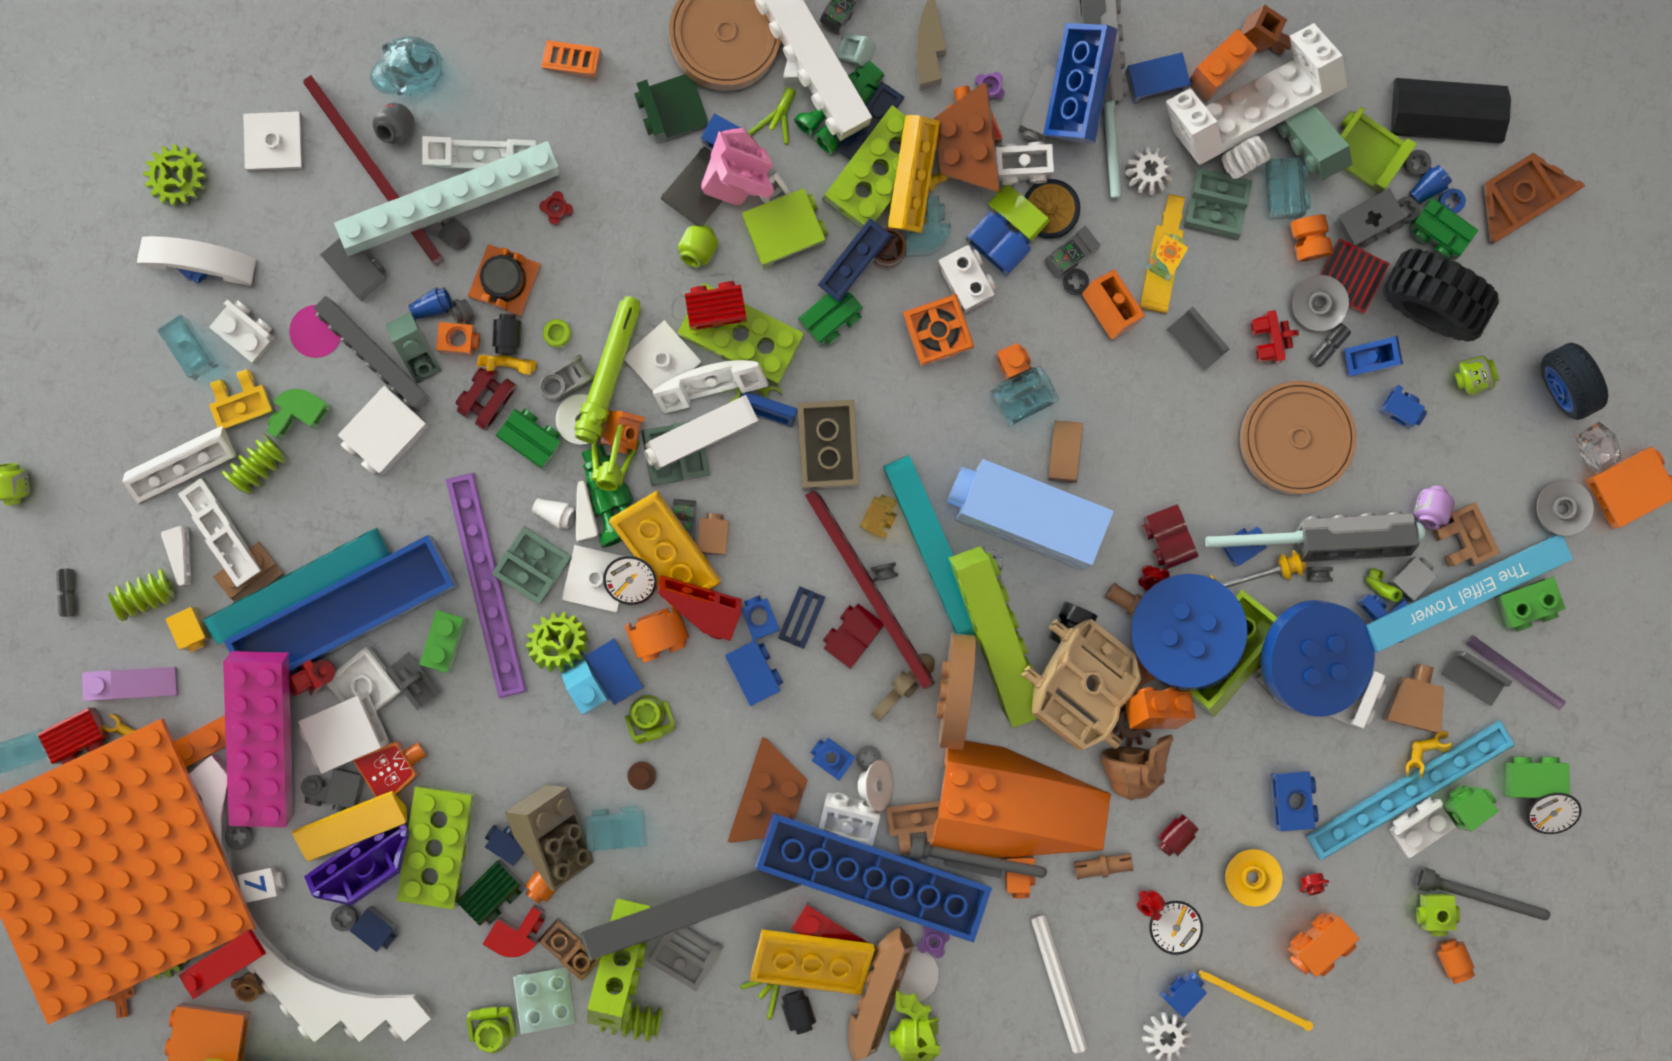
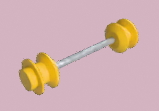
M1293 550L1292 557L1286 558L1283 553L1280 554L1278 567L1221 584L1230 587L1277 572H1281V575L1290 581L1294 573L1303 577V571L1307 570L1306 562H1301L1300 554L1298 555ZM1211 574L1209 575L1210 578H1212V579L1218 581V580H1217L1215 577H1213Z

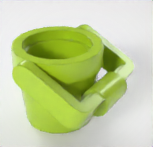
M643 695L638 697L631 704L629 715L625 716L631 738L635 744L654 741L676 729L668 701L662 702L656 696ZM666 713H667V716H668V719H669V722H670V723L667 724V725L661 726V725L663 724V722L665 721V717H666ZM633 725L639 730L645 731V733L636 736Z
M510 1007L481 1008L480 1010L469 1011L467 1014L466 1023L470 1042H475L478 1048L486 1053L502 1051L508 1046L511 1037H516L514 1016ZM506 1016H507V1017H508V1022H507L504 1018H502V1017H506ZM481 1019L474 1029L472 1020Z

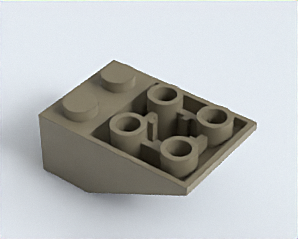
M544 785L505 812L514 838L550 890H556L594 863L568 787Z

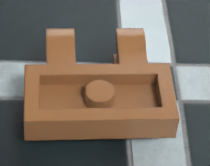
M1476 502L1451 513V523L1432 531L1436 541L1457 534L1463 546V549L1445 556L1449 567L1455 566L1467 559L1474 566L1500 554Z
M940 801L886 808L889 836L898 835L900 855L910 854V833L926 832L927 842H930L931 845Z

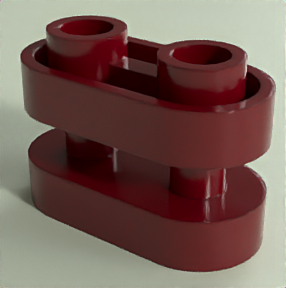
M480 367L472 378L474 384L468 392L464 390L460 394L455 404L458 406L457 412L463 417L468 418L472 413L477 415L478 418L475 425L486 431L508 403L517 385L508 378L500 384L496 381L499 372L496 370L487 371L486 368ZM490 390L494 394L484 407L480 402Z

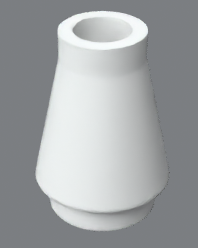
M537 498L534 502L532 513L540 516L559 530L563 528L568 530L575 520L576 508L571 507L570 503Z

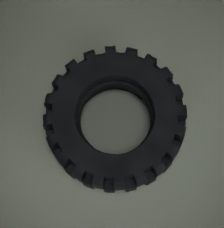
M1411 248L1401 253L1383 286V295L1386 301L1391 303L1392 307L1402 312L1404 316L1411 318L1414 322L1427 327L1431 331L1438 332L1446 337H1452L1455 340H1464L1465 342L1474 341L1481 337L1499 304L1497 291L1483 277L1478 276L1471 269L1463 267L1460 263L1447 259L1445 256L1434 254L1428 250L1422 251L1417 248Z

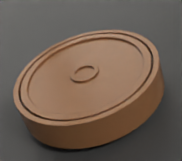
M678 0L672 11L669 24L670 47L680 69L699 85L719 91L742 89L760 80L774 64L779 52L781 39H776L769 28L770 21L766 14L761 15L758 11L755 0Z
M1291 381L1269 389L1252 403L1242 421L1240 448L1246 466L1260 483L1282 494L1306 495L1333 484L1347 470L1356 448V428L1346 404L1334 392L1316 383Z
M951 634L947 661H943L938 690L940 697L936 718L940 719L939 748L963 750L975 665L976 637L974 635Z

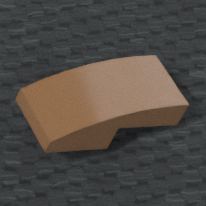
M1055 420L1049 480L1077 483L1083 423Z
M558 919L538 939V942L558 958L561 964L581 981L600 962L601 958L589 960L583 941Z

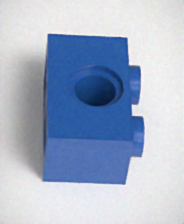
M1310 771L1271 773L1276 830L1315 829V822H1318L1319 814L1317 805H1313L1312 794L1316 793L1314 776H1310ZM1299 793L1302 797V804L1294 809L1291 807L1289 799L1292 794Z

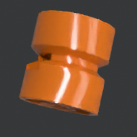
M1313 215L1290 222L1292 237L1298 240V243L1294 246L1298 262L1317 260L1334 254L1331 238L1326 237V233L1329 231L1326 215Z

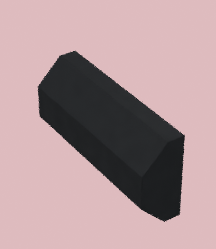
M1396 78L1393 87L1391 133L1396 136L1503 143L1510 122L1511 96L1508 86Z

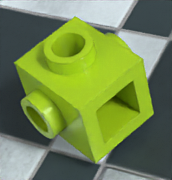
M1449 893L1420 894V907H1417L1416 917L1418 924H1421V929L1430 931L1431 936H1447L1449 930H1457L1456 923L1460 922L1459 906L1455 905V895Z

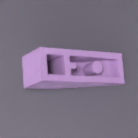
M176 667L82 672L83 701L178 695Z

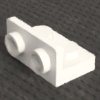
M227 299L224 303L226 308L209 328L250 362L255 364L276 339L269 333L272 328L260 318L254 321L249 317L248 314L251 310L237 300L234 304Z
M828 792L819 828L873 846L881 811L871 808L866 799L859 800L848 797L843 793Z
M1428 797L1416 805L1418 810L1410 815L1404 813L1392 821L1394 826L1388 830L1407 858L1410 859L1456 828L1443 808L1444 803L1441 799L1434 798L1432 800Z

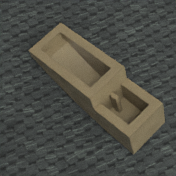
M927 0L918 30L916 73L919 90L940 86L942 82L937 58L946 56L947 48L935 0Z

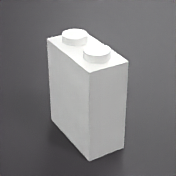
M384 385L338 436L343 440L340 445L352 456L357 453L364 459L361 464L371 474L374 475L378 472L384 476L430 426Z
M367 691L298 721L300 735L308 743L312 752V762L315 767L319 768L321 774L390 743Z

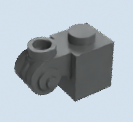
M340 768L333 769L328 786H325V781L321 776H308L301 783V791L305 795L304 803L321 806L322 802L333 804V810L343 811L359 804L365 779L361 773Z

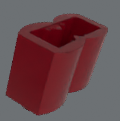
M1178 504L1144 518L1145 524H1142V530L1146 539H1152L1156 550H1153L1152 554L1158 567L1162 565L1164 569H1170L1199 557Z
M859 603L854 608L849 605L840 617L844 621L838 630L832 627L823 639V642L826 643L824 650L850 670L884 626L880 619Z

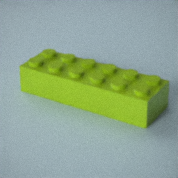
M981 546L949 557L1002 712L1012 728L1038 719L1032 714L1034 686L1021 675L1027 666H1030L1033 670L1034 668L1031 663L1029 664L1027 657L1024 656L1028 654L1023 638H1020L1018 631L1014 630L1019 625L1014 612H1011L1009 605L1005 604L1010 599L1005 586L1002 585L999 578H996V576L1001 574L995 558H992L990 552L985 553Z

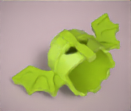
M897 990L896 1010L911 1017L901 1018L896 1029L889 1030V1048H895L903 1061L935 1060V1057L940 1054V1045H938V1040L935 1038L936 1034H938L939 1027L936 1023H938L939 1017H928L932 1011L931 1006L920 1003L916 993L907 995Z

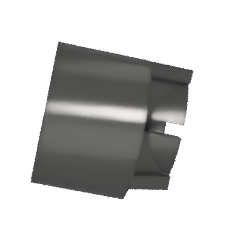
M454 216L426 226L453 249H461L469 241L470 234L468 229Z

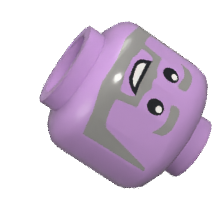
M1432 486L1420 491L1413 514L1425 528L1437 530L1448 524L1455 501L1448 494L1447 489L1441 486Z

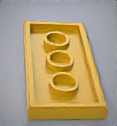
M658 490L610 518L609 523L634 557L646 561L652 567L657 578V588L660 575L711 589L721 582L720 576Z
M762 929L750 972V981L862 995L875 951L874 944Z

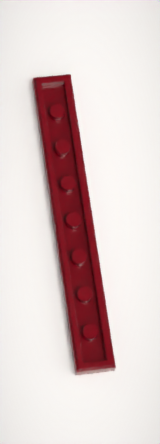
M312 75L303 80L305 87L388 202L400 198ZM422 228L411 232L434 265L438 266L445 261Z
M814 490L809 492L805 497L923 689L935 685L933 677L822 496Z

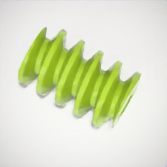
M263 433L266 439L265 443L257 439L255 440L257 450L249 447L246 449L250 456L249 458L242 455L238 456L241 462L240 466L232 462L230 463L233 471L232 474L224 470L222 471L227 480L240 492L252 494L253 489L250 483L259 487L261 481L258 476L268 479L270 475L267 468L273 471L278 469L275 460L280 463L286 462L282 450L265 433Z
M158 569L159 578L155 579L152 573H148L147 583L141 577H137L136 587L130 581H127L126 591H123L117 585L115 586L116 595L109 592L108 596L111 606L119 620L126 621L129 615L136 617L139 614V610L142 613H147L150 610V606L153 609H157L160 607V602L164 605L170 604L171 598H175L170 580L162 569Z
M636 1003L632 1009L629 1024L623 1023L622 1036L627 1038L632 1030L635 1040H638L641 1034L644 1033L645 1042L649 1043L654 1035L657 1041L663 1014L662 1008H658L655 1015H653L650 1005L646 1007L644 1012H641L640 1003ZM600 1026V1032L604 1033L607 1028ZM611 1029V1034L616 1035L618 1031Z

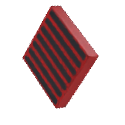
M1339 238L1333 248L1334 254L1329 256L1320 275H1327L1337 279L1347 291L1349 308L1364 314L1390 263Z

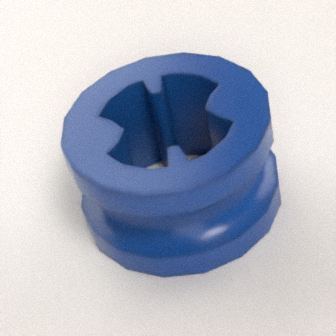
M1452 188L1442 193L1438 201L1457 214L1465 207L1466 198L1462 191ZM1451 195L1455 197L1453 200H1458V204L1453 209L1449 208L1450 204L1446 205L1445 200L1450 198Z

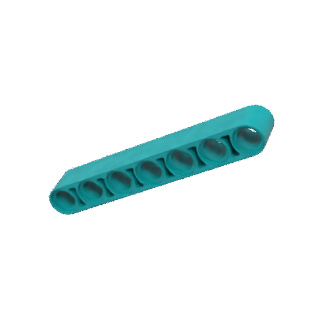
M907 455L884 465L883 469L955 633L974 635L976 637L949 561V557L954 555L910 456Z
M376 527L273 581L266 588L263 589L262 587L203 619V622L215 643L219 645L224 640L369 566L391 552Z

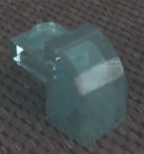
M928 196L927 224H923L922 233L905 231V257L929 256L938 252L945 245L950 233L951 223L940 224V221H945V204H939V196Z

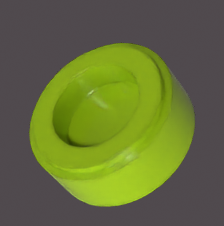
M553 319L545 324L543 338L551 347L562 348L571 340L572 332L565 321Z

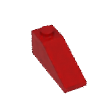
M660 575L658 594L703 633L708 634L714 639L731 641L741 615L742 599Z
M809 902L805 904L791 928L802 935L870 943Z
M250 929L195 963L178 976L192 999H195L265 955L266 952L253 930Z

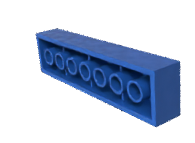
M775 812L772 813L754 866L757 870L973 943L992 887L987 884L916 860H911L908 857Z

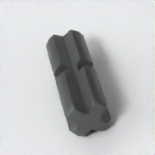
M1342 323L1339 324L1326 338V342H1322L1310 356V360L1319 367L1324 365L1335 352L1334 349L1339 348L1351 334L1349 328Z
M70 568L58 569L56 571L57 591H60V595H57L58 614L61 617H71L76 614L75 594H72V590H74L73 570Z

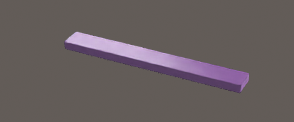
M469 473L446 479L498 697L504 698L527 692L501 581L492 575L497 564L475 474Z

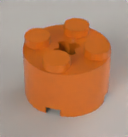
M672 607V612L670 613L667 608L645 615L637 619L638 623H635L634 627H632L631 622L624 626L636 657L642 658L643 663L658 658L661 653L660 651L667 648L670 652H674L686 646V640L690 636L681 613L674 607Z

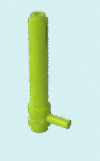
M625 296L624 300L620 301L586 403H583L579 412L581 418L576 421L574 430L576 431L575 438L583 442L596 444L597 439L602 436L604 430L602 424L607 421L609 415L607 409L641 311L640 301L636 298Z

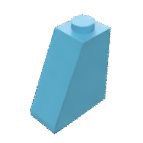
M582 651L580 654L583 659H574L573 668L568 664L564 665V671L560 673L566 690L580 713L585 715L609 702L610 698Z

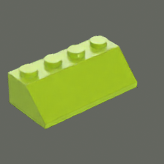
M1243 590L1237 594L1236 598L1240 602L1246 617L1248 635L1246 649L1240 663L1228 677L1218 684L1200 690H1183L1190 691L1192 700L1213 717L1220 712L1261 665V652L1265 637L1277 619L1275 615Z

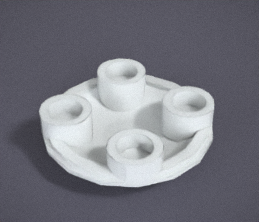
M917 946L913 947L898 990L907 995L916 993L919 1001L926 999L933 993L938 983L939 969L935 959L928 952L921 953Z

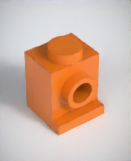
M1021 344L1011 345L998 351L995 355L1006 382L1032 370L1029 364L1031 363L1030 357Z
M609 411L607 421L603 424L604 430L600 444L611 446L610 451L612 452L617 426L621 424L623 430L618 453L627 454V450H636L640 423H644L645 417L623 411Z
M1033 856L1004 858L1010 861L1035 864ZM1005 871L1006 892L1012 893V898H1030V886H1035V877Z

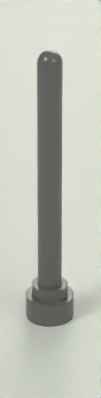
M913 836L909 857L911 860L921 861V859L932 857L1038 878H1044L1047 875L1046 868L1042 866L931 846L930 842H925V838Z
M1422 867L1417 876L1416 888L1429 892L1430 890L1440 889L1537 919L1548 920L1550 918V912L1547 909L1440 878V875L1436 874L1433 869Z

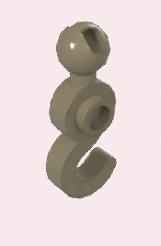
M927 653L919 654L930 673L933 672L935 666L933 656ZM912 670L907 674L902 671L892 681L891 684L895 686L894 689L871 713L876 720L880 721L903 695L909 698L919 687L916 683L917 678Z

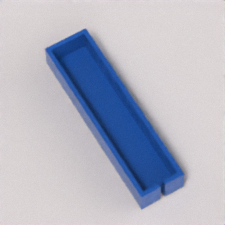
M427 535L224 640V643L229 652L289 653L290 675L298 671L302 663L311 660L313 663L459 586L434 538Z

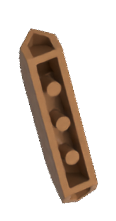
M901 927L889 933L876 947L871 962L875 968L868 974L866 984L869 985L868 989L857 1005L859 1014H851L848 1046L853 1061H858L878 1051L896 999V991L900 988L914 947L910 936Z

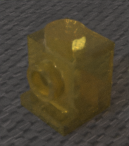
M884 494L880 498L874 496L859 528L885 540L888 533L883 530L885 527L890 529L897 516L896 513L892 512L897 501Z

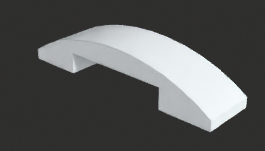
M423 136L422 165L446 169L473 170L536 145V140L477 141L451 140V137Z
M156 236L142 237L137 265L162 270H166V266L220 276L223 277L225 282L247 286L252 285L256 258L222 246L188 239Z
M747 360L725 361L702 366L678 375L654 389L653 395L663 414L689 408L690 400L737 387H739L742 393L768 387L769 382L758 362Z

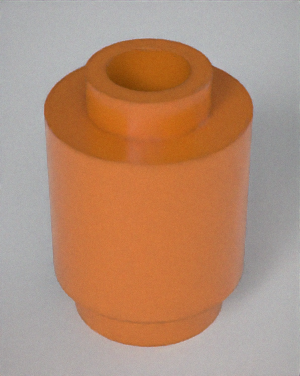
M537 870L525 884V887L529 889L526 895L539 904L542 900L548 903L556 890H550Z
M1456 938L1440 944L1441 949L1437 951V954L1447 977L1451 978L1454 984L1467 981L1475 976L1473 971L1475 966L1463 941L1457 942Z

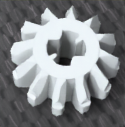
M1253 136L1223 154L1221 160L1226 172L1233 179H1238L1268 161L1271 155L1266 143L1262 141L1260 136Z
M1149 147L1144 148L1143 154L1136 150L1133 154L1135 159H1128L1126 163L1132 169L1126 170L1125 176L1134 177L1129 182V186L1133 187L1138 183L1140 186L1137 192L1140 194L1145 187H1147L1149 195L1154 194L1155 187L1162 192L1165 189L1164 183H1170L1172 177L1167 173L1173 171V166L1164 165L1170 157L1168 155L1162 158L1158 157L1161 153L1160 148H1157L1154 154H1151ZM1146 166L1148 169L1150 166L1154 168L1153 176H1151V173L1147 176L1143 172Z
M1165 1012L1161 1013L1160 1022L1156 1017H1150L1155 1025L1153 1028L1149 1025H1144L1143 1027L1145 1031L1150 1033V1035L1142 1037L1143 1042L1150 1043L1146 1047V1051L1148 1053L1156 1051L1154 1058L1158 1061L1163 1057L1164 1053L1166 1061H1172V1053H1175L1178 1058L1183 1057L1178 1049L1180 1047L1189 1049L1190 1047L1188 1043L1183 1041V1039L1191 1038L1190 1032L1183 1031L1187 1027V1023L1181 1021L1177 1024L1178 1015L1173 1014L1168 1021V1016ZM1164 1031L1169 1034L1173 1032V1035H1170L1172 1040L1169 1043L1164 1040L1160 1042V1039H1163L1161 1034Z

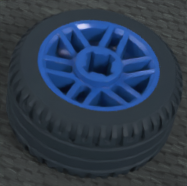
M1571 342L1547 353L1543 357L1541 372L1544 382L1553 400L1565 415L1575 420H1581L1606 406L1609 395L1605 379L1597 363L1585 348Z

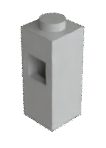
M1049 64L1045 65L1018 129L1019 132L1023 133L1022 136L1033 142L1038 140L1044 142L1046 137L1043 133L1056 73V67Z

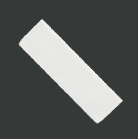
M220 426L127 471L122 482L138 504L236 457V453L223 426Z

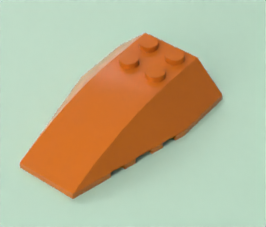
M965 741L963 750L946 749L943 764L945 772L938 818L934 823L931 846L994 858L1102 851L1104 849L1110 793L1005 747Z

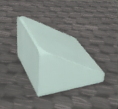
M844 33L836 57L841 62L862 68L868 61H871L876 44L866 36Z

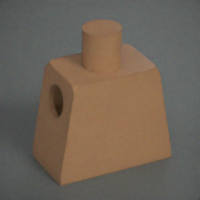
M1417 664L1413 679L1406 677L1398 679L1382 720L1433 733H1441L1444 687L1430 684L1434 667Z

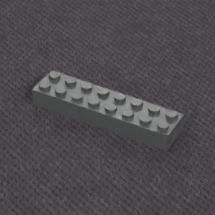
M325 296L314 307L317 311L315 315L325 324L329 323L327 327L337 336L341 335L340 340L350 349L353 347L354 350L352 352L361 360L365 359L367 361L365 364L375 373L378 372L377 376L387 385L391 384L390 389L399 397L403 396L404 399L402 401L412 410L416 408L419 411L431 399L330 298Z

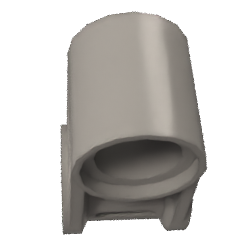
M580 354L567 360L559 368L542 378L540 390L546 400L550 402L561 401L573 392L581 390L593 382L594 375L589 374L582 363L583 358ZM574 369H576V370L578 371V373H579V375L581 376V378L578 377V375L576 374V372L574 371ZM552 381L561 384L560 391L554 395L546 392L547 384Z

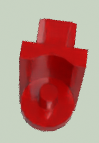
M1276 310L1268 311L1263 316L1250 322L1253 336L1267 334L1269 344L1255 347L1258 362L1272 361L1273 364L1282 363V361L1286 360L1282 340H1284L1285 350L1294 348L1292 338L1299 336L1298 329L1290 330L1288 320L1280 322L1282 330L1280 332Z
M311 660L302 663L298 673L289 677L290 690L293 696L296 697L306 691L309 692L310 696L318 693L323 685L330 683L334 678V666L327 660H319L313 664Z

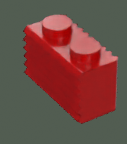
M735 281L719 283L718 288L707 290V286H696L690 288V293H685L691 330L747 322L741 285H735Z
M87 708L37 734L52 764L61 763L62 765L78 758L77 755L85 750L91 752L103 746V741L110 738L102 727L103 723L96 708Z

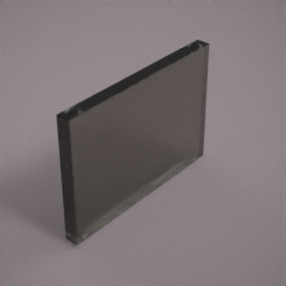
M705 146L699 150L698 154L661 196L662 201L693 224L701 227L705 225L706 221L723 202V200L704 194L701 188L712 153Z

